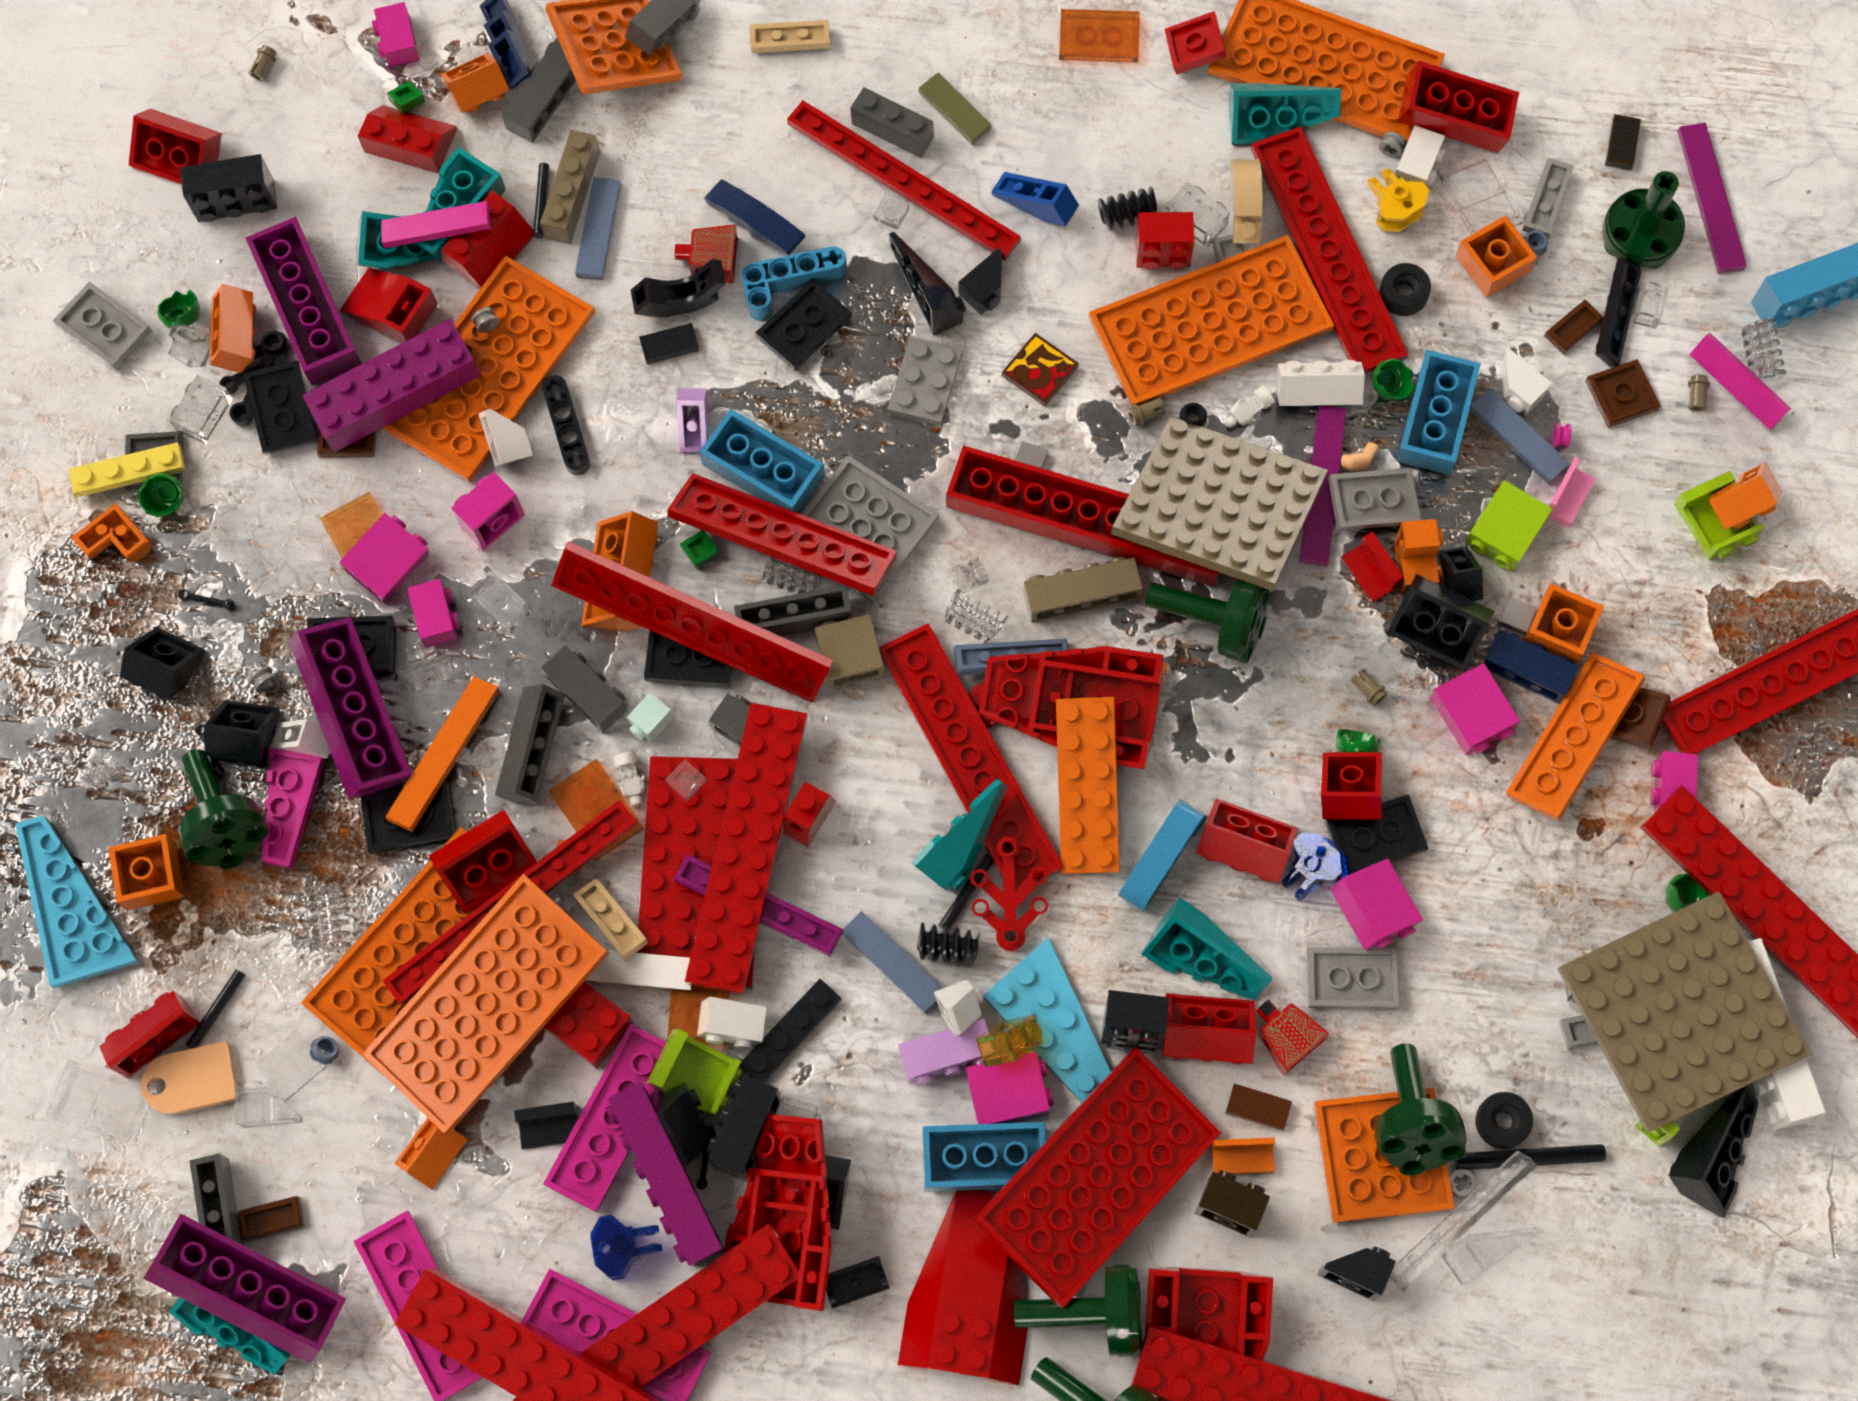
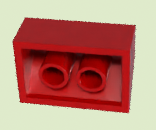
M382 105L367 113L359 131L358 139L365 153L439 173L457 131V126L409 112L402 114L396 108Z
M151 108L133 116L128 166L182 184L180 167L218 160L222 133Z
M493 190L483 200V202L487 201L490 207L491 229L455 235L441 249L442 262L478 289H481L505 255L515 260L533 239L532 227L513 205Z
M1216 798L1205 824L1196 854L1203 856L1206 860L1218 861L1229 865L1236 871H1246L1257 875L1264 881L1279 883L1298 827Z
M504 809L428 856L464 914L494 896L537 863Z
M175 991L167 992L159 996L154 1001V1005L147 1011L135 1014L130 1019V1023L123 1029L111 1032L105 1038V1042L99 1047L108 1067L129 1079L195 1029L200 1021L182 996Z
M1166 993L1165 997H1170L1166 1035L1163 1040V1056L1174 1059H1200L1206 1062L1224 1061L1233 1064H1253L1256 1042L1255 1001Z

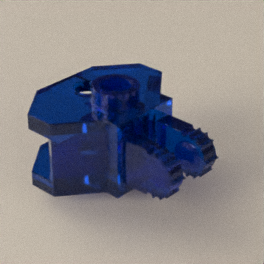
M1300 832L1293 840L1295 860L1292 865L1294 867L1283 879L1282 885L1287 889L1304 875L1307 879L1295 893V897L1299 901L1303 900L1316 886L1321 887L1324 882L1337 883L1343 877L1350 875L1348 856L1328 837L1322 836L1319 833Z
M612 1214L599 1217L590 1233L595 1266L613 1281L625 1279L634 1261L641 1260V1256L663 1251L662 1244L653 1243L639 1247L637 1240L638 1237L655 1235L659 1232V1226L625 1227ZM606 1245H610L609 1251L603 1253V1248Z

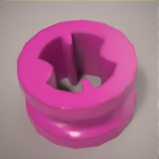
M1555 423L1552 437L1553 447L1558 448L1559 445H1562L1563 448H1569L1571 424L1561 426L1560 423Z

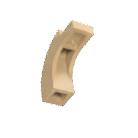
M1230 159V187H1232L1233 192L1232 243H1261L1263 193L1259 159Z

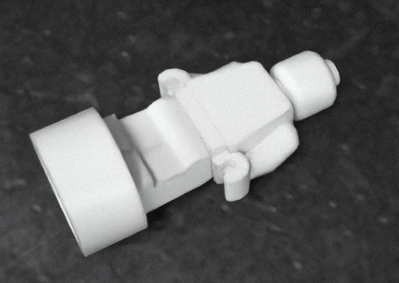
M1261 385L1252 392L1253 395L1245 402L1242 399H1238L1237 403L1231 408L1232 416L1225 420V426L1232 429L1237 423L1245 426L1256 421L1254 414L1261 409L1266 410L1275 403L1270 392Z
M635 751L617 754L612 757L615 769L619 770L622 779L621 782L617 781V786L624 797H631L629 799L631 806L638 808L642 804L639 795L645 791L644 776L640 777L637 775Z

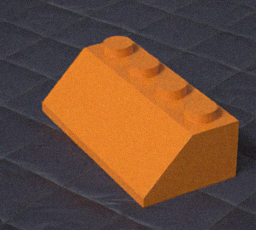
M633 511L599 521L593 552L650 577L653 567L654 547L657 541L658 522ZM585 601L581 626L584 628L627 632L642 627Z

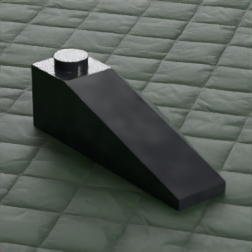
M894 231L889 233L890 248L932 334L935 335L962 324L963 312L966 311L962 298L960 296L956 297L952 288Z
M1749 1085L1733 1092L1679 1152L1668 1175L1680 1194L1719 1217L1725 1218L1737 1192L1739 1183L1734 1181L1737 1165L1743 1166L1745 1155L1742 1154V1145L1744 1138L1751 1136L1759 1104Z

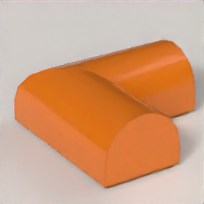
M117 503L113 504L71 537L90 560L113 543L129 562H137L143 559L152 548L149 540Z

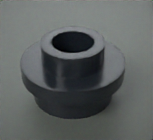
M1193 402L1182 407L1179 419L1189 424L1203 427L1207 420V412L1202 405ZM1194 414L1198 419L1190 420L1188 416Z

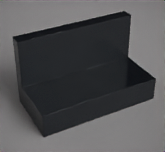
M572 1101L514 1110L515 1123L519 1125L521 1149L565 1143L579 1118L578 1105Z

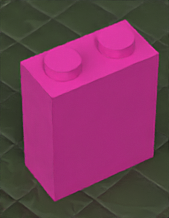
M386 513L375 522L339 562L342 570L383 604L392 597L429 556V551L426 547L428 543L417 533L412 536L406 531V524L397 516L393 515L391 518Z
M1484 663L1436 687L1430 696V699L1465 755L1473 751L1475 754H1479L1487 750L1491 746L1490 742L1498 738L1500 741L1510 738L1516 733L1515 729L1520 722Z
M1388 858L1343 877L1330 888L1365 951L1375 946L1380 950L1393 943V938L1397 936L1401 940L1409 937L1416 932L1414 927L1423 920Z
M1036 1052L966 1067V1075L978 1124L1017 1123L1050 1114L1049 1107L1054 1106L1051 1089H1045L1042 1078L1047 1077L1044 1060H1038Z

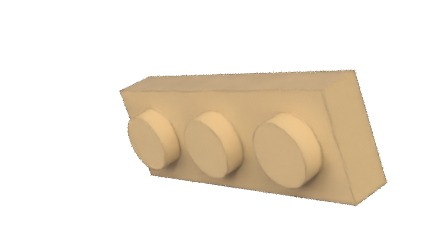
M829 20L750 25L751 52L830 49Z
M594 878L573 894L576 902L624 961L648 944L646 937L597 878Z

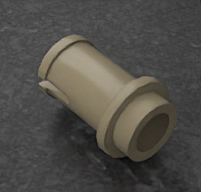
M262 45L261 48L257 49L258 55L248 72L251 77L260 81H264L272 62L277 60V52L266 45Z
M1693 375L1691 380L1688 381V387L1690 388L1688 408L1690 411L1702 412L1707 410V388L1710 387V381H1708L1706 375Z
M1158 397L1140 406L1132 405V409L1128 410L1132 424L1141 426L1144 425V421L1165 414V408H1160V406L1164 405L1162 400Z
M1364 668L1359 670V677L1355 674L1351 682L1367 697L1368 703L1379 704L1387 696L1386 687L1384 685L1380 686Z

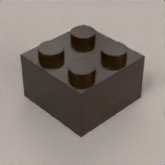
M1222 1170L1218 1174L1212 1172L1194 1214L1251 1238L1258 1229L1270 1196L1264 1194L1265 1189L1256 1184L1248 1183L1245 1186L1236 1182L1237 1177Z

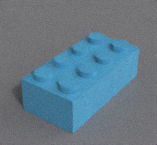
M1858 243L1766 277L1751 301L1765 329L1774 326L1782 328L1798 317L1805 319L1815 314L1819 309H1832L1848 298L1851 300L1858 299Z
M1426 349L1396 462L1451 475L1457 460L1481 363Z
M732 409L728 411L699 452L703 466L753 496L796 513L802 511L825 478L824 464Z
M1045 1123L923 1126L924 1192L1002 1189L1046 1142Z

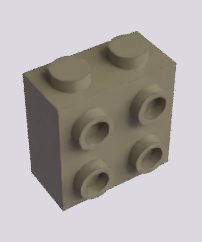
M854 614L849 616L847 620L840 622L834 620L825 621L819 627H815L820 654L833 660L826 675L829 689L885 676L870 614Z

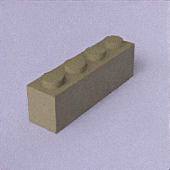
M570 130L540 221L545 239L571 244L601 152L596 135Z
M1118 557L1111 560L1110 563L1102 565L1090 563L1085 565L1083 569L1074 571L1063 569L1052 576L1036 575L1030 577L1028 581H1024V595L1031 622L1140 599L1143 590L1135 558L1127 559L1126 557Z

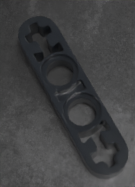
M551 375L543 381L542 390L563 461L569 473L582 475L588 471L590 459L569 389L564 378L558 375ZM556 384L561 397L558 400L555 399L552 391V386ZM561 407H566L570 410L569 415L564 419L555 416L556 411ZM568 431H573L577 434L576 440L572 443H566L562 440L563 435ZM571 451H577L581 465L575 466Z

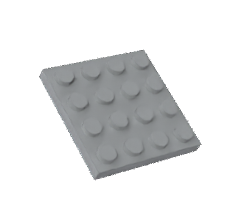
M849 455L802 514L897 551L894 563L874 596L846 586L872 604H875L939 519L938 513Z

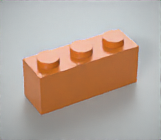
M222 283L213 295L211 303L210 365L242 373L248 364H252L255 357L252 341L256 332V328L253 326V318L256 312V305L253 304V292Z

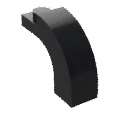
M711 259L694 274L678 280L665 281L645 277L630 290L634 313L649 317H670L691 313L716 302L719 299L717 291L726 285L721 260Z

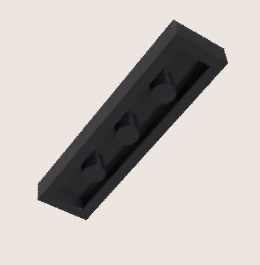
M1627 256L1617 258L1601 331L1596 345L1595 355L1609 367L1620 365L1642 271Z
M819 978L763 1038V1041L756 1045L741 1061L739 1067L749 1077L765 1083L842 1001V998Z

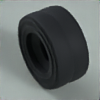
M1401 263L1391 267L1384 274L1379 293L1388 311L1399 316H1410L1419 312L1426 305L1431 291V282L1427 273L1419 266L1411 263ZM1401 284H1407L1412 288L1413 292L1409 295H1403L1398 291L1397 287Z
M1498 1092L1492 1094L1481 1103L1476 1112L1475 1123L1479 1135L1487 1144L1499 1149H1509L1519 1145L1529 1136L1533 1127V1115L1527 1102L1520 1096L1510 1092ZM1505 1112L1511 1116L1512 1126L1510 1128L1503 1129L1498 1126L1496 1122L1498 1113Z

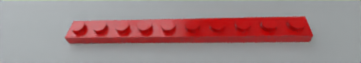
M804 100L800 102L787 118V124L986 250L993 253L999 248L1002 251V260L1006 261L1021 242L1020 235Z
M618 800L382 980L402 1006L415 996L523 874L528 876L540 889L548 894L638 825L637 821L622 802Z

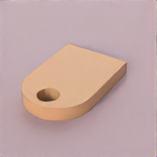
M224 1041L173 1052L154 1059L146 1067L141 1079V1090L147 1103L160 1113L172 1115L238 1101L228 1042ZM155 1080H163L166 1084L165 1090L158 1095L151 1094L149 1092L150 1084Z

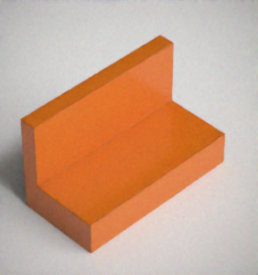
M426 1118L394 1164L433 1190L468 1139L454 1129L448 1135L444 1134L433 1122Z
M1275 1137L1214 1140L1211 1145L1213 1172L1218 1174L1222 1170L1232 1175L1274 1173L1273 1146L1275 1145Z

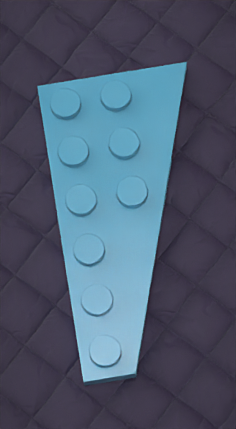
M42 815L16 823L17 836L50 987L55 989L139 963L48 819Z
M1047 937L984 994L983 999L1033 1052L1037 1053V1057L1044 1060L1045 1065L1082 1103L1111 1071L1054 948Z

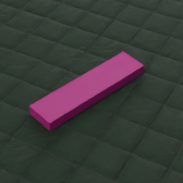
M487 201L381 220L382 244L385 248L491 229L490 207Z
M1711 333L1707 334L1690 353L1704 369L1769 430L1773 429L1792 409Z

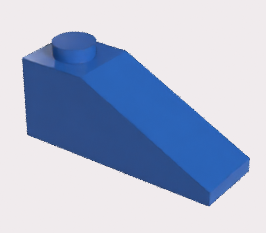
M1008 172L1002 174L991 191L994 197L1036 218L1062 226L1068 224L1079 206L1067 184Z

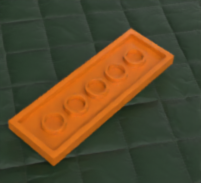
M1592 652L1506 791L1507 797L1560 821L1643 685L1645 675Z
M1115 697L1056 699L1061 862L1064 866L1061 869V874L1121 872Z

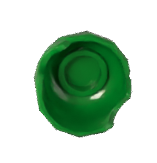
M188 290L187 294L175 291L171 297L164 299L158 305V318L165 326L171 329L190 328L199 319L200 305L197 296L191 290Z
M1391 358L1382 361L1377 365L1372 374L1373 389L1380 398L1385 400L1398 401L1408 398L1416 387L1411 379L1413 371L1397 359Z
M167 473L153 474L146 479L138 490L139 505L147 514L152 516H168L179 509L184 500L185 491L183 485L173 475Z
M1338 729L1336 748L1338 752H1379L1381 740L1378 739L1376 742L1375 735Z
M1687 873L1673 877L1665 891L1666 903L1673 913L1708 897L1707 892Z

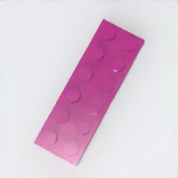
M632 1024L628 1026L543 1183L544 1186L598 1213L630 1153L626 1151L619 1137L620 1134L624 1133L620 1124H613L606 1111V1107L610 1105L607 1098L641 1082L645 1085L653 1102L652 1098L660 1095L662 1091L646 1083L666 1044L665 1041Z
M408 1210L353 1241L395 1323L425 1268L440 1270ZM396 1326L434 1401H445L484 1378Z
M549 1269L523 1320L581 1353L637 1313ZM703 1347L698 1348L641 1388L666 1401H688L712 1352Z

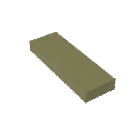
M939 72L918 88L919 93L971 145L991 130V123Z

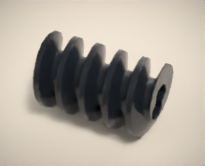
M1150 186L1148 194L1145 189L1141 188L1138 190L1137 195L1134 191H1129L1127 199L1122 193L1117 195L1116 200L1113 196H1108L1106 204L1102 198H1099L1098 209L1102 223L1106 224L1110 231H1113L1114 222H1117L1120 229H1122L1126 219L1131 226H1134L1135 217H1138V213L1157 212V202L1154 190Z
M921 922L917 951H919L921 960H925L930 952L933 962H937L942 954L943 962L946 964L954 956L955 965L960 966L965 958L967 967L971 968L976 961L980 932L975 939H972L971 930H967L964 937H961L959 928H956L953 934L949 935L948 926H944L941 933H938L936 924H933L928 932L926 931L925 923Z

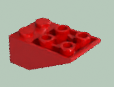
M368 267L341 307L340 312L403 343L417 336L438 303L432 289L409 277Z

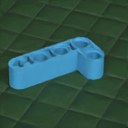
M835 246L747 264L743 268L741 276L750 316L754 320L764 321L772 315L771 294L803 288L812 279L819 284L842 279L847 273L845 252ZM805 267H812V268H813L811 271H803V270H802V269H804ZM780 272L787 273L783 277L776 276ZM752 278H760L757 282L749 281ZM757 302H765L763 306L754 305Z
M1179 800L1123 885L1118 896L1139 910L1144 911L1191 838L1196 836L1204 824L1207 815L1184 800Z

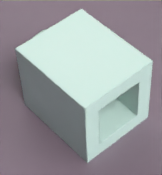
M649 692L627 716L631 726L629 730L639 740L645 738L652 743L674 719L670 708Z

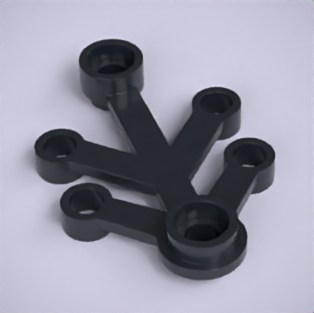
M278 331L267 332L263 336L261 344L253 347L255 349L254 359L262 357L260 364L246 370L244 369L242 373L224 376L220 380V387L223 392L229 395L234 394L238 390V386L245 383L243 373L271 367L275 359L278 365L288 363L289 361L285 355L289 347L287 337ZM274 343H280L277 347L271 348ZM233 382L230 388H225L227 383ZM246 392L243 401L232 405L229 411L230 418L237 426H248L254 419L248 392ZM242 414H247L244 419L239 420Z

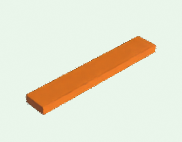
M473 676L385 816L387 821L413 832L499 694L498 686Z

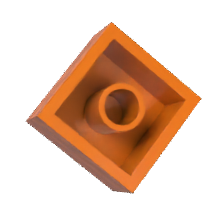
M1506 215L1461 240L1455 255L1486 298L1531 273L1537 260L1536 254Z
M1550 583L1541 599L1524 641L1530 644H1540L1547 649V652L1556 656H1566L1573 661V664L1577 665L1585 652L1604 606Z
M167 834L108 847L116 902L125 910L129 911L185 897L176 842Z

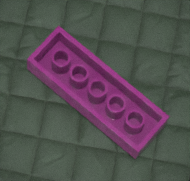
M293 217L246 237L245 239L311 386L361 365L362 362L297 218Z
M449 318L302 396L323 437L335 453L482 376L452 319Z
M351 617L298 630L289 641V645L349 800L403 785L412 773Z
M639 1082L607 1098L610 1105L606 1107V1111L612 1123L615 1125L620 1124L624 1132L619 1137L626 1151H633L637 1159L632 1164L639 1178L642 1180L646 1178L650 1185V1189L646 1190V1193L653 1207L660 1206L664 1214L659 1219L666 1234L670 1235L673 1233L678 1243L673 1248L680 1262L687 1261L688 1265L691 1266L724 1249L685 1167L682 1166L656 1114L654 1104L645 1085Z
M181 1213L143 1278L308 1363H311L320 1352L346 1301V1298Z

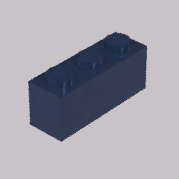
M1500 629L1483 661L1489 672L1558 704L1566 696L1579 668L1578 665L1573 664V661L1566 656H1556L1547 652V649L1540 644H1530L1522 640L1518 634Z

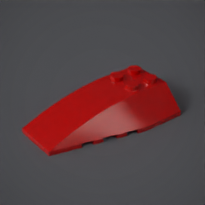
M1099 646L1096 648L988 657L979 714L1057 747L1056 699L1115 697L1117 765L1145 770L1153 742L1162 687L1164 655L1110 646Z
M768 1114L755 1151L758 1155L754 1167L749 1168L746 1177L749 1181L744 1196L739 1197L735 1208L738 1210L734 1224L730 1223L726 1234L724 1254L767 1224H771L799 1267V1274L796 1282L767 1302L824 1311L832 1243L823 1120Z
M984 1190L955 1191L907 1303L898 1366L922 1370L932 1369L1019 1386L1028 1328H1015L1014 1301L1027 1300L1024 1271L973 1220L997 1194L996 1192Z
M1187 1267L1148 1268L1145 1333L1147 1326L1150 1325L1263 1360L1270 1343L1273 1277L1230 1270ZM1157 1396V1398H1158L1159 1401H1172V1400H1169V1399H1166V1398H1162V1397Z

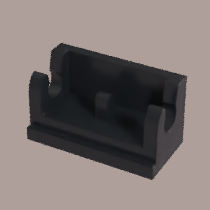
M877 1256L828 1274L826 1293L832 1309L890 1289L880 1257Z

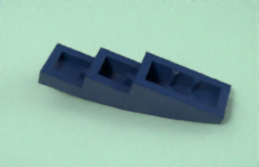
M485 0L479 7L487 21L484 27L491 40L488 46L498 63L509 89H514L531 75L524 41L508 1Z
M722 179L704 197L708 205L725 213L731 222L747 229L751 237L786 255H790L806 237L801 230L771 208Z

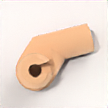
M1368 442L1362 453L1343 455L1340 461L1341 467L1350 472L1366 471L1378 454L1379 446Z

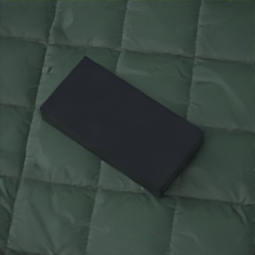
M692 323L639 336L646 364L699 351Z

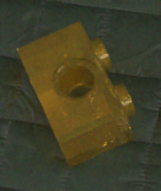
M1034 1014L1005 1020L976 1038L985 1067L1014 1062L1043 1043L1042 1031L1037 1024Z

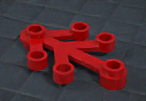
M1005 836L996 845V851L1002 858L1003 892L988 879V874L982 869L973 871L970 877L974 886L981 887L1004 909V921L989 909V904L984 899H976L972 903L971 909L976 916L985 919L997 931L996 940L1001 948L1007 951H1015L1021 948L1025 942L1026 935L1024 930L1038 915L1044 914L1047 911L1048 903L1043 897L1034 898L1030 904L1031 908L1017 922L1016 908L1038 885L1046 882L1047 873L1040 867L1032 869L1029 878L1015 892L1014 858L1019 854L1020 846L1015 838ZM1010 842L1013 844L1014 849L1011 853L1003 852L1002 846L1004 843ZM1035 871L1043 872L1044 879L1042 881L1036 882L1033 880L1032 876ZM977 873L985 875V881L981 884H977L974 881V876ZM1037 900H1042L1045 903L1043 911H1036L1033 906ZM978 902L985 903V912L977 913L975 905ZM1012 930L1016 933L1015 941L1008 942L1005 939L1007 931Z

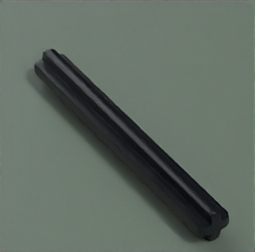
M1596 1144L1467 1152L1461 1159L1454 1162L1456 1170L1602 1162L1606 1159V1150L1604 1145Z

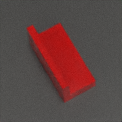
M1373 532L1364 536L1358 547L1341 556L1342 561L1371 603L1401 586L1404 579L1403 574Z

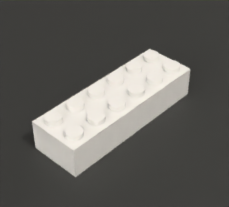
M1762 939L1748 941L1787 1009ZM1806 1057L1753 1082L1754 1090L1758 1096H1761L1765 1106L1763 1108L1764 1118L1768 1125H1772L1773 1131L1807 1123L1826 1113Z

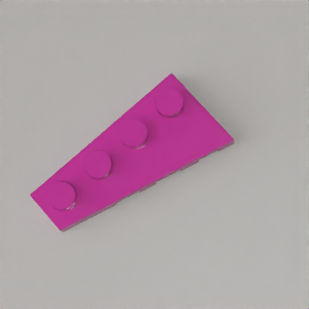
M269 747L270 768L267 770V783L269 785L268 798L265 799V810L267 811L266 824L269 833L263 839L262 861L265 864L293 869L325 759L319 756Z

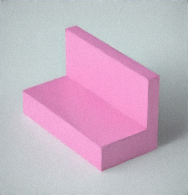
M1577 457L1574 458L1549 507L1553 508L1549 518L1569 528L1596 479L1576 468L1580 461Z

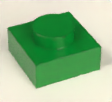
M410 81L387 92L389 101L402 114L425 103L423 93Z
M703 530L680 543L682 550L695 569L719 556V551Z

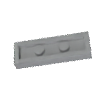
M1551 158L1547 159L1522 231L1529 233L1533 230H1539L1546 235L1547 239L1549 238L1574 168L1573 165Z

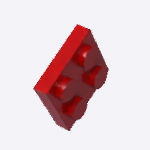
M1215 11L1164 29L1176 75L1227 57Z

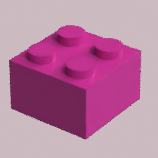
M492 472L489 476L482 477L476 483L475 488L468 494L461 495L451 508L461 529L483 551L525 516L516 493L495 472Z

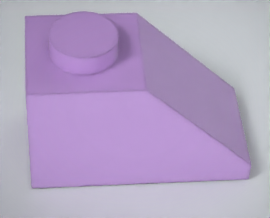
M707 388L679 389L676 399L680 452H700L708 440Z

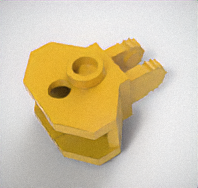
M1387 168L1381 171V177L1388 187L1385 188L1375 177L1367 180L1369 188L1377 197V205L1380 207L1376 224L1382 231L1400 232L1421 219L1430 190L1423 182L1405 181L1403 177L1398 179Z

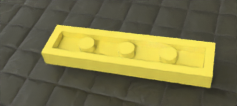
M178 442L69 469L72 491L76 498L143 482L153 474L167 473L172 475L185 472L182 449Z

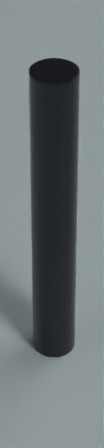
M540 163L538 169L533 237L535 238L544 237L540 221L547 202L549 164Z
M985 853L975 870L982 869L987 873L993 863L991 855ZM983 873L975 874L974 881L979 884L985 875ZM970 877L938 924L941 929L944 926H948L949 931L977 888L972 884Z
M235 969L185 1045L190 1048H196L200 1045L246 976L244 973Z

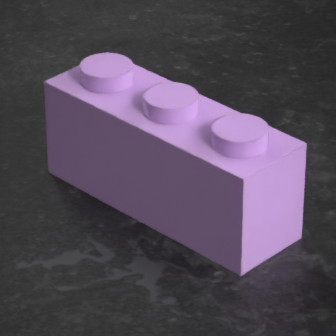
M984 1018L976 1020L958 1036H954L952 1031L947 1029L898 1044L909 1084L916 1082V1085L927 1084L934 1080L933 1076L943 1073L945 1077L961 1073L962 1067L991 1062L990 1059L995 1058V1051Z

